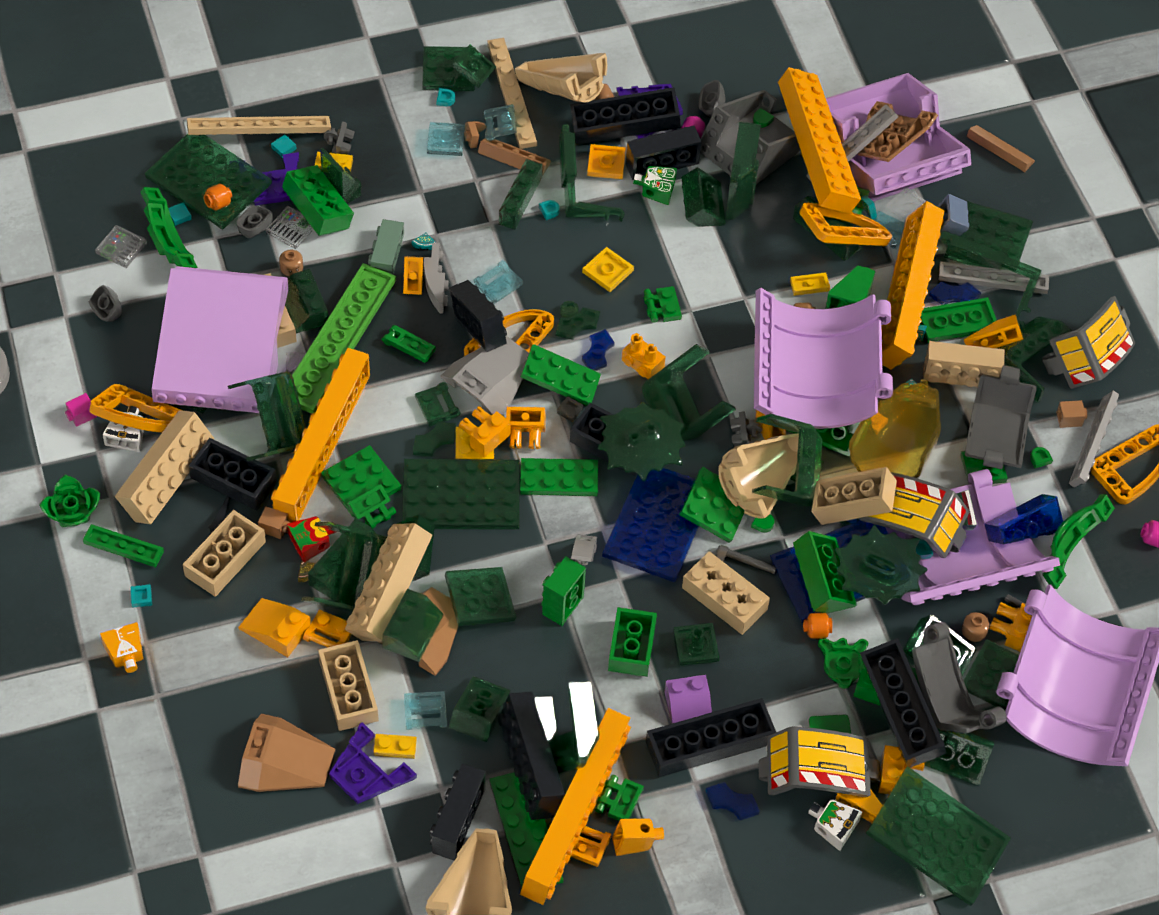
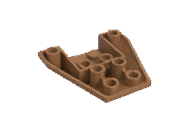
M876 101L868 113L866 122L884 105L889 106L894 111L892 104ZM922 110L917 118L897 115L898 118L865 146L858 155L886 162L891 161L926 132L934 123L938 114Z
M430 587L399 608L385 641L377 642L384 646L392 642L419 658V666L436 676L448 660L464 605Z
M261 714L254 721L242 757L238 788L264 792L324 787L335 748L282 718Z

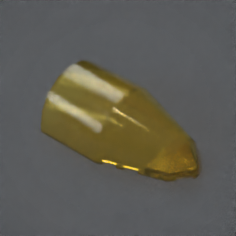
M922 379L920 383L913 385L909 383L901 384L893 390V395L890 398L878 402L877 414L860 422L849 441L851 461L858 472L887 467L893 473L914 478L920 477L941 432L939 391L936 388L932 389L928 385L927 380Z

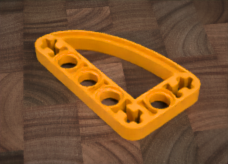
M804 203L799 211L817 239L824 243L887 246L892 238V234L884 226L864 215L853 212L848 214L820 207L817 203ZM823 216L847 221L861 227L830 226Z
M537 309L523 310L505 316L502 322L503 326L507 328L520 322L533 321L515 342L519 346L523 343L528 344L529 348L525 350L529 352L533 344L538 346L554 327V317L551 313ZM533 331H537L540 333V335L538 337H533L530 335V333ZM474 338L465 346L464 356L481 348V345Z
M120 384L111 385L92 399L89 408L90 413L103 419L152 432H163L177 412L183 411L166 403L153 402L152 397ZM120 403L126 406H135L140 412L159 420L130 415L113 408Z
M1159 424L1151 426L1094 459L1095 463L1090 468L1091 473L1119 504L1126 505L1147 491L1159 478L1158 463L1156 468L1141 483L1131 489L1115 470L1159 445ZM1139 440H1146L1148 445H1141ZM1129 447L1133 449L1134 453H1126L1124 448ZM1116 456L1119 461L1113 462L1109 457ZM1107 478H1113L1117 483L1109 484Z

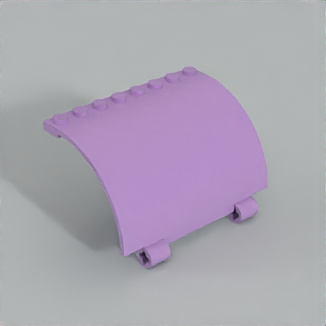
M759 288L756 291L754 409L785 424L817 429L852 425L877 414L878 398L887 399L893 395V377L888 373H882L881 325L891 322L890 302L887 300L876 301L875 295L872 294L859 302L844 307L807 309L780 302L775 299L773 294Z
M988 469L969 473L968 485L950 489L959 498L962 496L961 492L969 490L977 524L972 525L973 530H968L966 526L967 537L958 553L949 551L946 558H941L932 550L933 555L931 558L914 560L907 543L910 539L920 538L866 522L875 556L887 582L898 597L913 605L922 604L925 599L929 598L931 600L942 599L943 595L949 593L951 596L962 593L961 590L968 589V591L978 590L984 584L994 586L999 584L998 581L1004 579L1005 581H1013L1020 575H1024V577L1033 576L1036 571L1040 570L1042 572L1053 571L1054 567L1060 566L1059 558L1053 556L1045 557L1036 548L1020 518L1010 482L992 486V476Z
M1047 585L1045 593L1040 590H1031L1024 611L1031 615L1032 619L1014 673H1002L996 690L997 695L1004 699H1009L1005 711L1006 721L1022 736L1055 754L1091 764L1128 766L1159 664V627H1147L1144 630L1113 625L1076 609L1066 602L1051 585Z

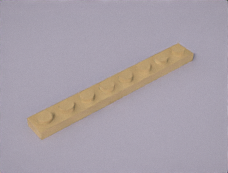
M505 39L487 40V46L520 149L537 146V140Z
M329 116L187 118L188 135L325 133L327 130H331Z

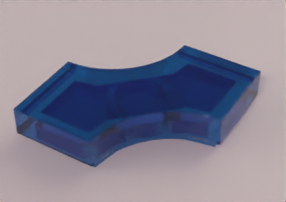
M940 282L929 293V296L941 305L975 300L981 295V292L968 282L959 286Z
M604 329L589 336L591 347L588 352L582 355V361L585 366L594 371L607 367L605 355L615 344L608 331Z
M725 782L708 787L705 790L713 809H727L733 812L739 820L747 819L760 813L752 794L736 793Z

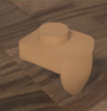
M478 121L465 123L464 138L465 141H468L470 148H477L478 133L487 128V125Z

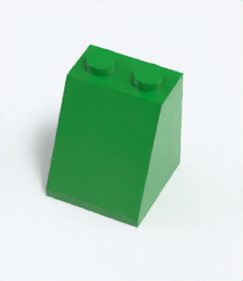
M862 266L854 268L828 292L825 309L844 307L869 297L875 270Z

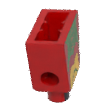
M317 516L287 524L288 535L303 562H307L330 547L329 535L337 532L333 522L322 525Z

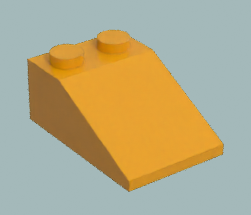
M261 598L238 628L288 658L303 639L304 633L311 623L310 616L298 609Z

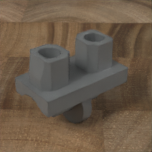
M342 121L341 127L337 132L335 128H331V130H327L324 133V139L328 141L327 144L332 145L334 143L332 153L348 155L351 144L345 143L343 140L351 143L355 131L346 128V122Z
M745 411L739 412L738 418L730 420L733 432L741 430V433L732 435L734 447L750 444L751 435L752 438H757V434L762 432V426L756 423V420H750L749 423Z

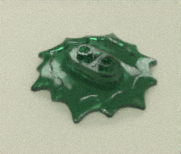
M641 402L636 408L624 407L619 413L601 416V420L606 424V428L602 432L604 441L598 445V449L607 452L608 469L622 467L626 473L635 472L642 481H645L651 470L660 472L668 464L683 465L679 450L685 447V442L681 437V430L684 424L672 419L665 409H652L644 402Z
M876 525L872 526L871 531L866 536L853 534L850 543L846 547L835 548V552L840 560V565L836 571L845 580L842 590L860 593L865 598H876L884 605L892 599L902 598L908 592L920 591L919 578L928 570L920 565L919 562L922 557L916 552L920 538L903 539L898 537L895 532L885 535L878 530Z

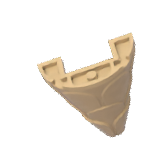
M606 53L528 61L515 68L516 77L519 82L540 91L544 90L576 102H590L600 94L604 86L602 81L603 76L607 75Z
M801 434L770 437L767 440L739 445L728 451L722 457V463L719 465V479L729 500L735 506L739 505L745 510L744 513L749 516L766 518L807 451Z
M476 828L457 853L455 861L443 875L441 882L427 900L426 912L428 915H511L512 906L497 830Z

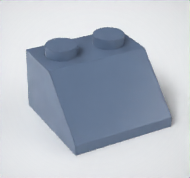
M948 194L937 206L944 210V222L940 229L941 236L938 242L957 239L969 228L967 201Z

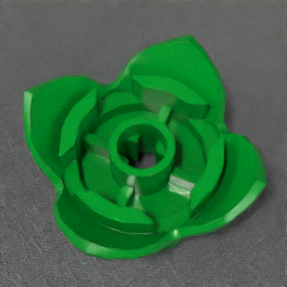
M64 475L56 483L54 495L44 498L39 506L47 517L59 522L61 527L78 526L90 520L91 513L98 505L100 493L94 488L83 489L77 479Z

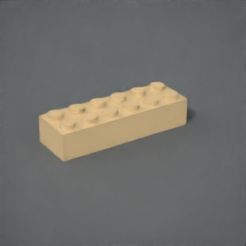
M177 412L115 495V498L135 522L152 524L189 474V464L209 437L214 439L195 412Z
M415 523L392 525L388 530L385 543L380 548V554L372 565L369 578L363 585L364 589L356 600L355 608L347 620L345 628L347 632L362 641H385L432 534Z

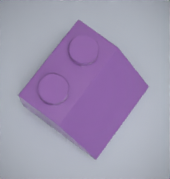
M706 675L666 681L664 693L671 723L712 712Z

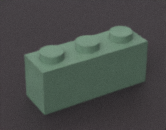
M383 219L381 226L377 227V240L373 241V254L369 255L368 265L393 275L404 237V222Z

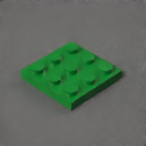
M370 445L321 472V477L352 517L354 516L347 503L381 484L388 497L402 490L401 484Z
M702 466L679 515L730 543L735 536L745 510L739 505L735 506L726 496L721 486L719 475Z

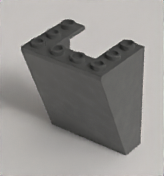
M765 90L716 106L701 139L700 153L749 190L801 151L795 132L775 116L774 121L764 128L757 127L753 123V116L757 110L761 108L771 114L777 101L775 97ZM764 97L768 98L770 101V105L768 107H766L763 103Z

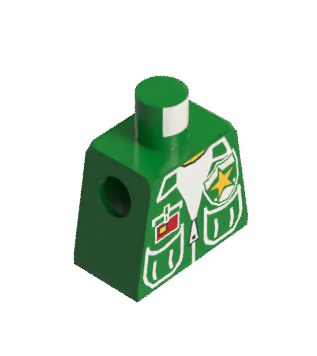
M649 166L646 176L635 174L633 184L643 186V197L669 205L676 181L677 168Z

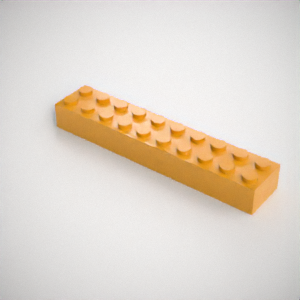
M788 67L778 81L819 206L850 214L861 200L818 75Z
M928 201L906 217L887 301L891 304V322L881 325L882 365L890 370L900 365L908 357L910 358L915 351L914 344L918 337L917 330L921 323V313L925 307L924 299L928 293L927 286L931 279V269L934 266V255L937 252V242L941 236L940 229L944 222V210Z
M347 348L345 354L340 356L339 366L333 370L332 380L330 384L327 383L324 396L319 399L317 410L315 413H312L309 426L304 429L302 440L295 447V455L293 459H289L287 471L281 475L279 487L272 493V509L288 513V522L290 523L301 519L321 478V472L324 471L370 377L369 354Z
M610 708L607 709L525 876L520 895L541 905H544L546 899L552 898L555 886L560 881L564 872L563 869L571 858L573 848L576 847L580 834L586 827L588 817L595 808L597 798L600 797L604 784L610 777L612 767L619 758L621 748L624 747L631 729V726L628 725L630 717Z

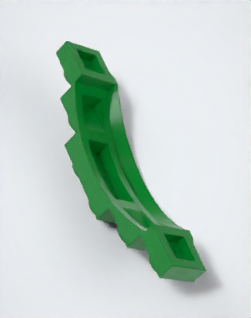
M143 187L140 193L146 203L144 212L150 223L147 230L159 255H166L169 263L176 264V266L198 268L193 254L185 248L177 233L167 201L162 196L159 188Z
M1100 494L1093 505L1082 508L1070 515L1055 532L1052 545L1050 546V556L1058 557L1060 566L1054 567L1053 571L1042 574L1048 585H1051L1054 589H1058L1067 576L1064 568L1075 546L1100 522H1106L1115 509L1106 494Z

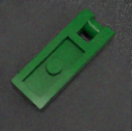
M392 325L389 333L385 334L382 338L384 344L391 345L424 363L436 351V346L396 325Z

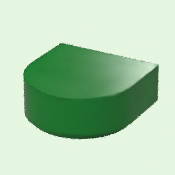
M761 108L753 116V123L761 128L769 126L774 121V116Z
M1036 447L1032 450L1030 460L1034 468L1052 464L1053 459L1047 449Z
M771 514L767 515L766 518H755L751 528L763 533L770 532L774 527V518Z

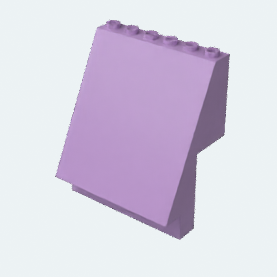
M909 73L826 98L841 143L866 122L868 113L876 101L892 104L897 115L917 118L922 110L938 114L931 127L891 161L886 162L856 154L848 162L856 185L870 191L869 198L872 201L961 174L962 168L971 165L970 149L940 127L937 94Z
M176 266V269L171 268L152 384L153 402L266 414L278 367L277 335L288 294V278Z

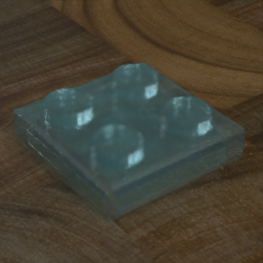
M430 122L427 154L462 156L465 124Z

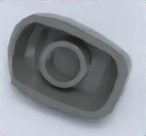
M718 80L705 84L700 92L699 109L708 117L712 116L716 106L725 103V91L723 85Z
M252 205L237 220L238 231L246 238H253L270 226L273 215L266 208Z
M105 285L99 286L88 301L94 313L103 321L114 322L123 312L117 294Z

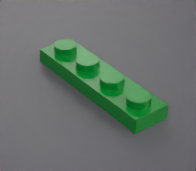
M93 524L90 525L83 538V543L155 568L164 553L163 547Z

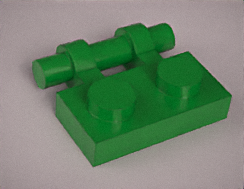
M674 286L657 288L656 295L651 294L650 289L643 291L644 303L647 304V314L651 318V322H657L658 317L661 316L663 322L682 319ZM658 303L660 308H656L654 304Z
M381 484L347 503L356 521L362 517L365 519V523L360 525L362 532L376 528L377 524L382 521H388L392 515L396 514L393 506L387 509L384 505L391 500ZM378 508L380 514L372 518L370 513Z
M611 775L604 785L605 789L602 796L598 797L596 801L595 811L602 814L604 808H610L608 812L609 817L619 821L620 819H630L644 786L626 778L622 785L617 783L618 776ZM612 792L617 793L615 800L609 799Z

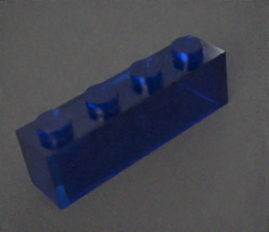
M1041 494L984 523L989 542L1009 544L1028 538L1033 539L1038 538V536L1053 535L1063 523V518L1057 496Z

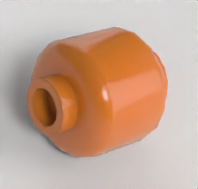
M217 184L205 191L204 202L208 208L219 210L230 204L232 192L223 184Z
M810 613L807 620H803V631L807 632L811 639L827 638L829 633H832V618H829L827 613Z

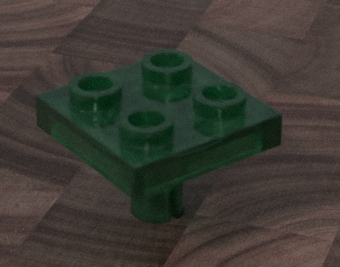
M713 623L673 628L679 666L719 662L720 657Z

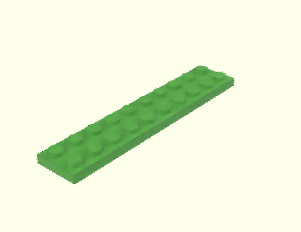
M362 264L279 395L280 401L309 413H315L319 399L324 396L327 383L330 384L332 380L333 370L339 366L340 356L345 354L347 348H355L396 282L395 275L367 264Z

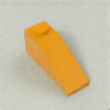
M1016 315L997 320L964 339L965 345L998 348L1023 340Z
M871 789V795L868 797L837 793L835 801L862 811V818L890 833L894 820Z

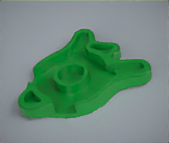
M827 638L819 640L818 646L824 654V670L839 687L847 689L860 677L864 666L860 652L868 648V641L859 639L855 644L848 645L845 638H840L835 642Z

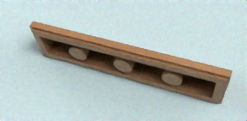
M978 125L968 130L967 137L1023 172H1026L1035 162L1034 159Z
M486 137L480 141L479 154L521 169L526 160V172L539 177L544 175L551 163L549 159L491 137Z

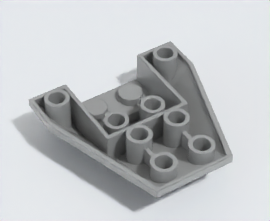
M505 336L507 344L489 352H486L481 347L452 363L441 375V378L454 388L457 386L461 387L482 404V409L490 415H493L496 411L503 415L507 407H510L523 379L520 376L529 352L507 336Z

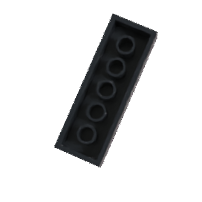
M675 87L570 104L576 145L681 128Z
M896 638L860 652L862 663L907 768L946 754L943 740L899 639Z
M532 691L509 693L506 702L503 703L501 714L498 716V722L503 728L504 741L509 747V758L514 763V774L518 777L520 783L519 790L525 799V810L529 812L531 820L554 818L565 793Z
M761 698L648 730L646 733V745L658 776L662 777L766 747L767 737L776 733L764 700Z

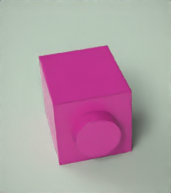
M86 393L65 403L67 411H65L66 417L69 421H73L76 427L97 417L89 411L91 400Z

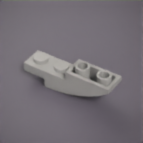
M432 243V256L424 257L425 285L434 307L439 313H443L444 306H447L448 295H445V291H448L449 280H445V273H442V265H439V261L443 262V251H440V243Z
M577 534L571 559H575V562L582 565L592 562L597 548V537Z

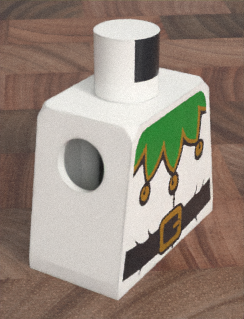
M128 407L127 414L142 417L138 415L139 409L137 407ZM110 421L103 433L105 446L140 452L144 430Z
M830 800L825 808L814 803L809 810V814L817 818L815 831L841 851L859 823L862 811L835 800Z

